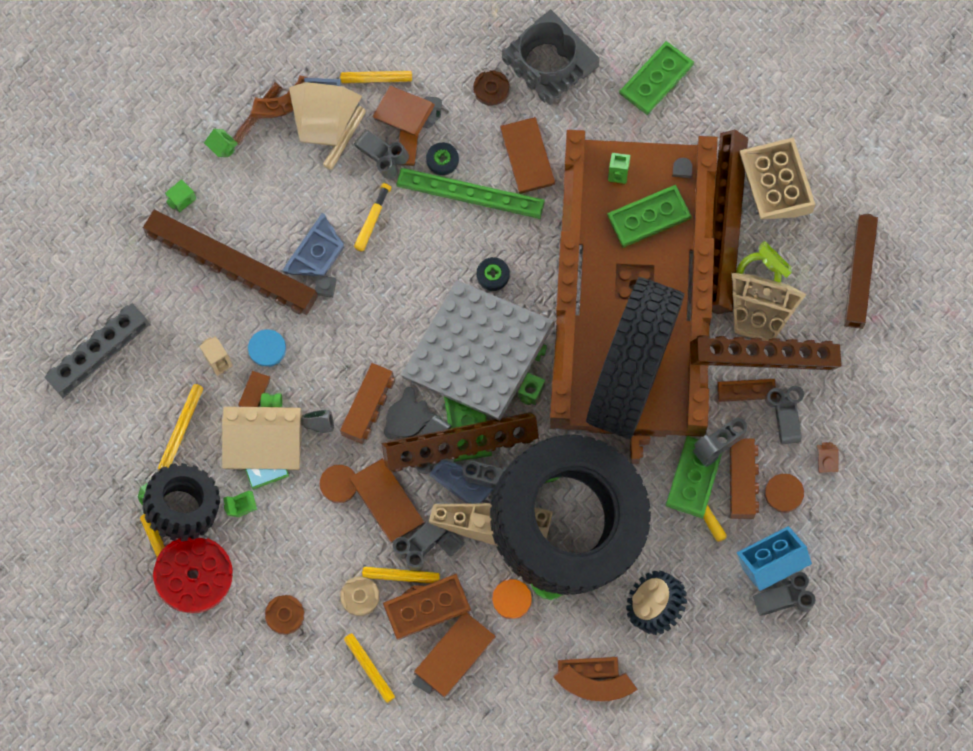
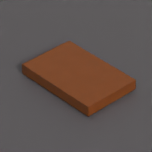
M389 86L372 117L377 121L417 137L435 105L428 100Z

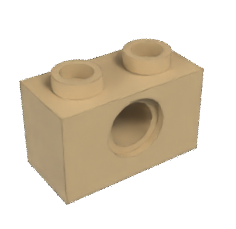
M216 336L205 339L202 345L199 346L205 359L217 376L233 366L227 352Z

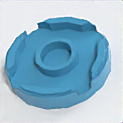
M269 329L260 330L250 339L248 352L253 362L257 365L271 367L280 363L285 357L286 343L278 332Z

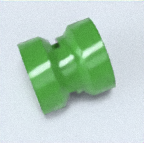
M262 393L261 407H282L281 393H275L274 395Z

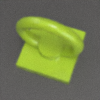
M764 240L759 245L760 253H752L743 258L736 271L738 274H744V270L749 263L755 260H762L766 267L774 272L773 281L781 283L782 275L787 278L792 273V268Z

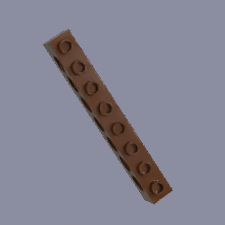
M699 335L690 342L691 365L832 371L842 367L840 344H833V341L815 343V340L798 342L797 339L780 341L779 338L763 341L760 337L745 340L744 337L727 339L726 336L709 338L708 335ZM710 346L714 349L715 354L711 352ZM728 347L731 348L733 354H730Z
M528 412L504 417L500 421L494 419L381 444L385 466L389 471L397 472L403 470L404 467L416 468L422 466L423 463L435 464L446 458L449 460L457 459L460 455L472 456L478 454L479 451L491 452L495 451L498 447L510 448L521 442L529 444L533 440L539 439L537 418L534 414ZM520 427L519 433L513 435L514 430ZM501 431V436L495 439V434ZM483 435L482 441L476 443L477 437ZM461 439H465L462 446H457ZM442 443H446V447L443 450H439V446ZM423 447H427L426 453L420 454V450ZM408 451V456L401 458V454Z

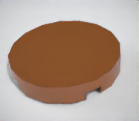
M342 464L327 468L320 478V490L323 496L333 503H345L351 500L356 494V489L349 478L355 475V472L350 467Z
M781 473L768 481L765 488V498L770 507L776 511L788 513L796 510L801 505L804 498V488L797 477Z
M291 595L273 598L265 609L267 625L278 634L288 635L294 633L301 627L304 621L305 612L303 606L297 598Z

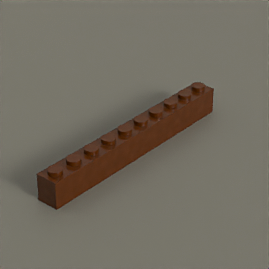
M735 129L720 133L713 208L714 262L712 312L715 314L733 312L732 273H736L745 181V169L739 151L748 148V137Z
M155 209L142 227L148 239L152 241L158 240L162 242L161 244L168 249L174 248L178 250L177 252L180 255L194 258L193 260L196 263L209 266L215 273L219 274L221 272L225 274L231 281L235 282L237 280L249 290H252V288L257 290L265 298L271 297L275 299L274 301L281 306L287 305L291 307V310L297 314L303 313L307 315L318 298L315 289Z

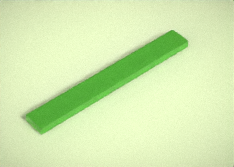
M401 168L396 183L397 187L538 219H541L545 204L543 199Z

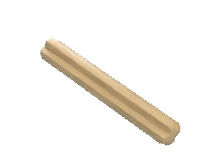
M357 106L354 110V114L346 125L347 127L337 146H333L323 165L329 170L334 168L366 113L363 107Z

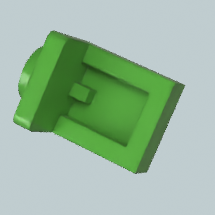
M246 491L234 497L226 496L223 498L224 509L228 516L241 517L257 510L253 491Z

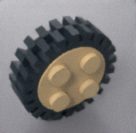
M659 570V572L652 571V574H645L646 579L644 577L639 579L640 585L638 583L633 585L636 590H630L629 594L633 597L627 598V602L631 605L626 606V610L629 611L627 616L630 618V622L642 631L652 635H657V633L663 634L664 629L666 631L671 630L670 624L673 626L677 624L675 621L676 617L678 619L682 618L679 612H685L686 607L682 606V604H687V599L684 598L687 596V592L684 590L685 587L681 584L682 582L669 573Z

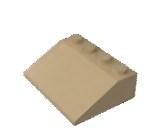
M794 137L739 151L760 219L795 218L813 213L816 204Z
M223 407L222 469L300 470L301 417L303 415L301 408Z

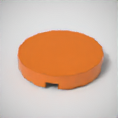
M509 579L497 585L493 592L492 601L494 609L499 615L507 619H517L525 615L530 609L532 596L526 584L519 580Z

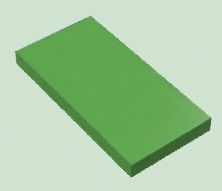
M665 41L619 91V94L648 115L691 69L694 61Z
M676 185L607 213V217L622 248L692 218Z
M444 397L448 424L452 426L451 428L487 421L485 414ZM483 435L477 437L476 443L482 441ZM461 439L457 446H462L465 439ZM479 451L478 454L472 456L460 455L459 458L454 459V462L492 456V451Z
M687 436L665 506L703 519L722 454L719 455L715 462L705 467L693 452L696 448L694 444L699 439Z

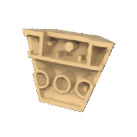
M305 82L289 87L300 142L337 146L362 96L343 86Z
M732 273L735 333L750 338L760 337L763 341L776 338L806 294L780 282L750 274Z

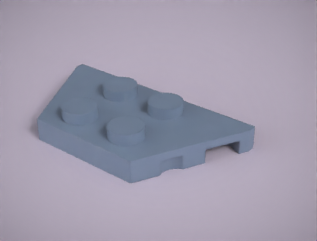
M321 213L282 269L283 273L316 277L318 275L325 276L342 252L344 244L337 236L336 231L324 213Z

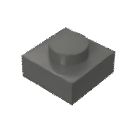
M318 275L315 286L317 295L333 298L337 279L335 277Z

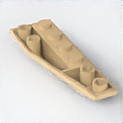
M491 503L433 504L429 519L430 524L468 538L498 546L494 542L492 536L494 533L491 531L490 521L492 520L490 518ZM535 508L537 525L543 536L548 540L553 511Z

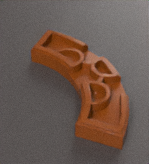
M299 75L295 85L305 83L304 78L308 77ZM290 90L279 98L263 99L255 97L250 116L275 118L293 112Z
M569 664L553 676L570 693L591 701L617 700L638 690L626 672L616 678L599 681L579 674Z

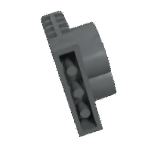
M551 9L535 21L533 25L529 26L523 34L518 36L515 42L512 41L509 47L502 49L503 62L506 65H510L514 69L515 74L519 78L522 77L526 81L527 86L538 93L541 101L547 102L549 105L553 103V100L561 97L564 91L567 92L572 85L578 83L580 78L584 79L598 68L600 58ZM552 44L557 48L558 55L569 60V64L558 71L541 72L530 67L526 60L529 53L537 46Z

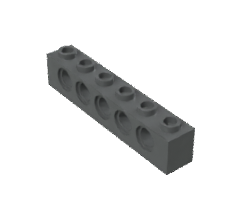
M133 303L123 307L115 318L109 319L102 329L95 331L91 335L89 340L79 344L76 351L71 355L65 356L57 367H53L47 372L44 378L64 398L146 329L150 323ZM130 322L127 327H121L123 323ZM115 334L113 339L107 340L109 335ZM100 346L99 351L92 352L95 347ZM86 359L83 364L78 365L79 360ZM71 371L68 377H63L65 372Z

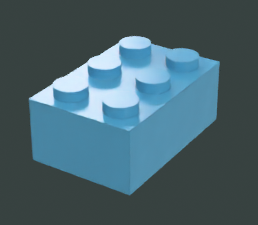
M789 526L737 552L742 570L759 591L812 564L807 546Z

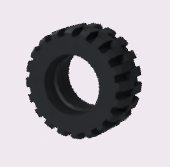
M175 463L170 464L169 468L164 466L159 470V473L155 472L151 480L148 481L142 509L146 522L151 523L150 528L153 531L158 530L160 532L159 535L162 537L169 536L170 540L176 541V538L181 539V541H187L190 537L191 540L199 537V533L204 535L208 528L212 527L220 505L219 488L217 485L214 486L215 480L212 477L209 478L205 470L200 471L195 465L189 467L187 466L188 464L181 463V466H177ZM171 492H185L196 499L199 508L190 513H179L168 507L163 497Z

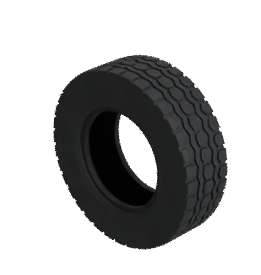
M638 278L605 359L591 400L586 423L624 438H632L675 326L684 297L683 292L646 278Z
M559 435L558 437L554 436L542 440L515 458L502 473L499 482L495 486L491 500L492 507H490V518L492 519L490 526L491 531L494 533L492 534L494 542L498 545L496 548L500 555H503V560L508 567L511 566L512 571L518 577L521 576L522 580L528 584H533V587L540 590L544 589L546 592L554 594L574 595L598 589L619 578L635 563V559H638L648 538L646 536L649 534V522L651 521L650 501L647 498L648 493L646 487L642 484L643 480L640 474L636 473L637 469L632 463L628 462L629 459L622 453H618L619 450L611 445L607 446L608 443L601 440L596 441V438L583 437V435ZM558 477L572 478L587 485L598 497L604 512V529L600 540L591 551L570 553L560 550L552 545L541 533L535 517V502L540 488L547 480Z

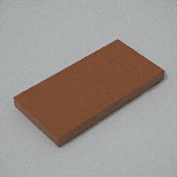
M536 117L500 126L519 194L555 185Z
M383 458L349 478L390 543L424 524L423 519L391 470L389 471L385 466Z
M457 574L383 603L397 641L471 611Z
M468 613L462 614L415 669L414 673L445 698L496 636Z

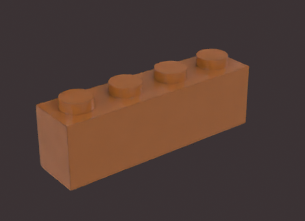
M371 363L340 429L343 437L363 444L365 439H369L372 429H370L373 422H377L380 414L378 410L381 405L384 406L387 400L386 393L388 389H392L395 383L393 371Z
M743 438L730 447V519H754L756 513H759V501H756V494H759V482H755V475L759 474V464H755V456H758V445H755L754 438Z

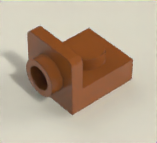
M639 433L630 439L632 464H639L640 458H643V446L639 445H649L650 436Z

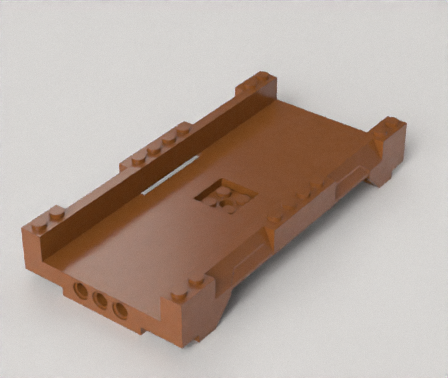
M567 130L550 429L589 431V433L613 434L586 423V418L609 348L632 293L630 286L635 285L638 278L642 277L684 293V297L656 378L633 435L643 433L646 436L666 437V435L703 437L706 435L708 428V365H691L690 342L699 335L709 336L712 319L713 208L718 137L699 136L697 145L585 140L586 130ZM612 153L631 155L626 184L608 181ZM687 158L691 161V178L672 177L674 162L677 159ZM676 185L692 218L622 248L607 217V213ZM579 245H583L580 314L576 315ZM689 251H693L691 321H687Z

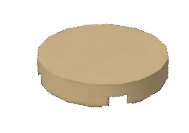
M363 576L349 579L340 592V601L344 609L349 614L355 616H365L372 613L377 608L380 600L376 584Z

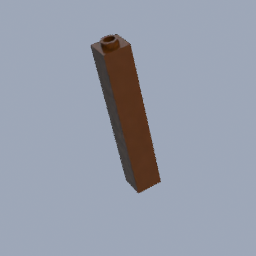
M859 214L856 223L844 321L845 327L863 329L866 323L878 217H874L872 214Z

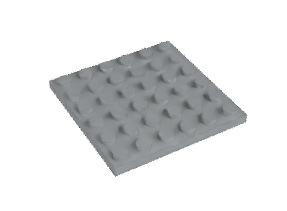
M456 280L401 376L408 381L500 421L555 322Z

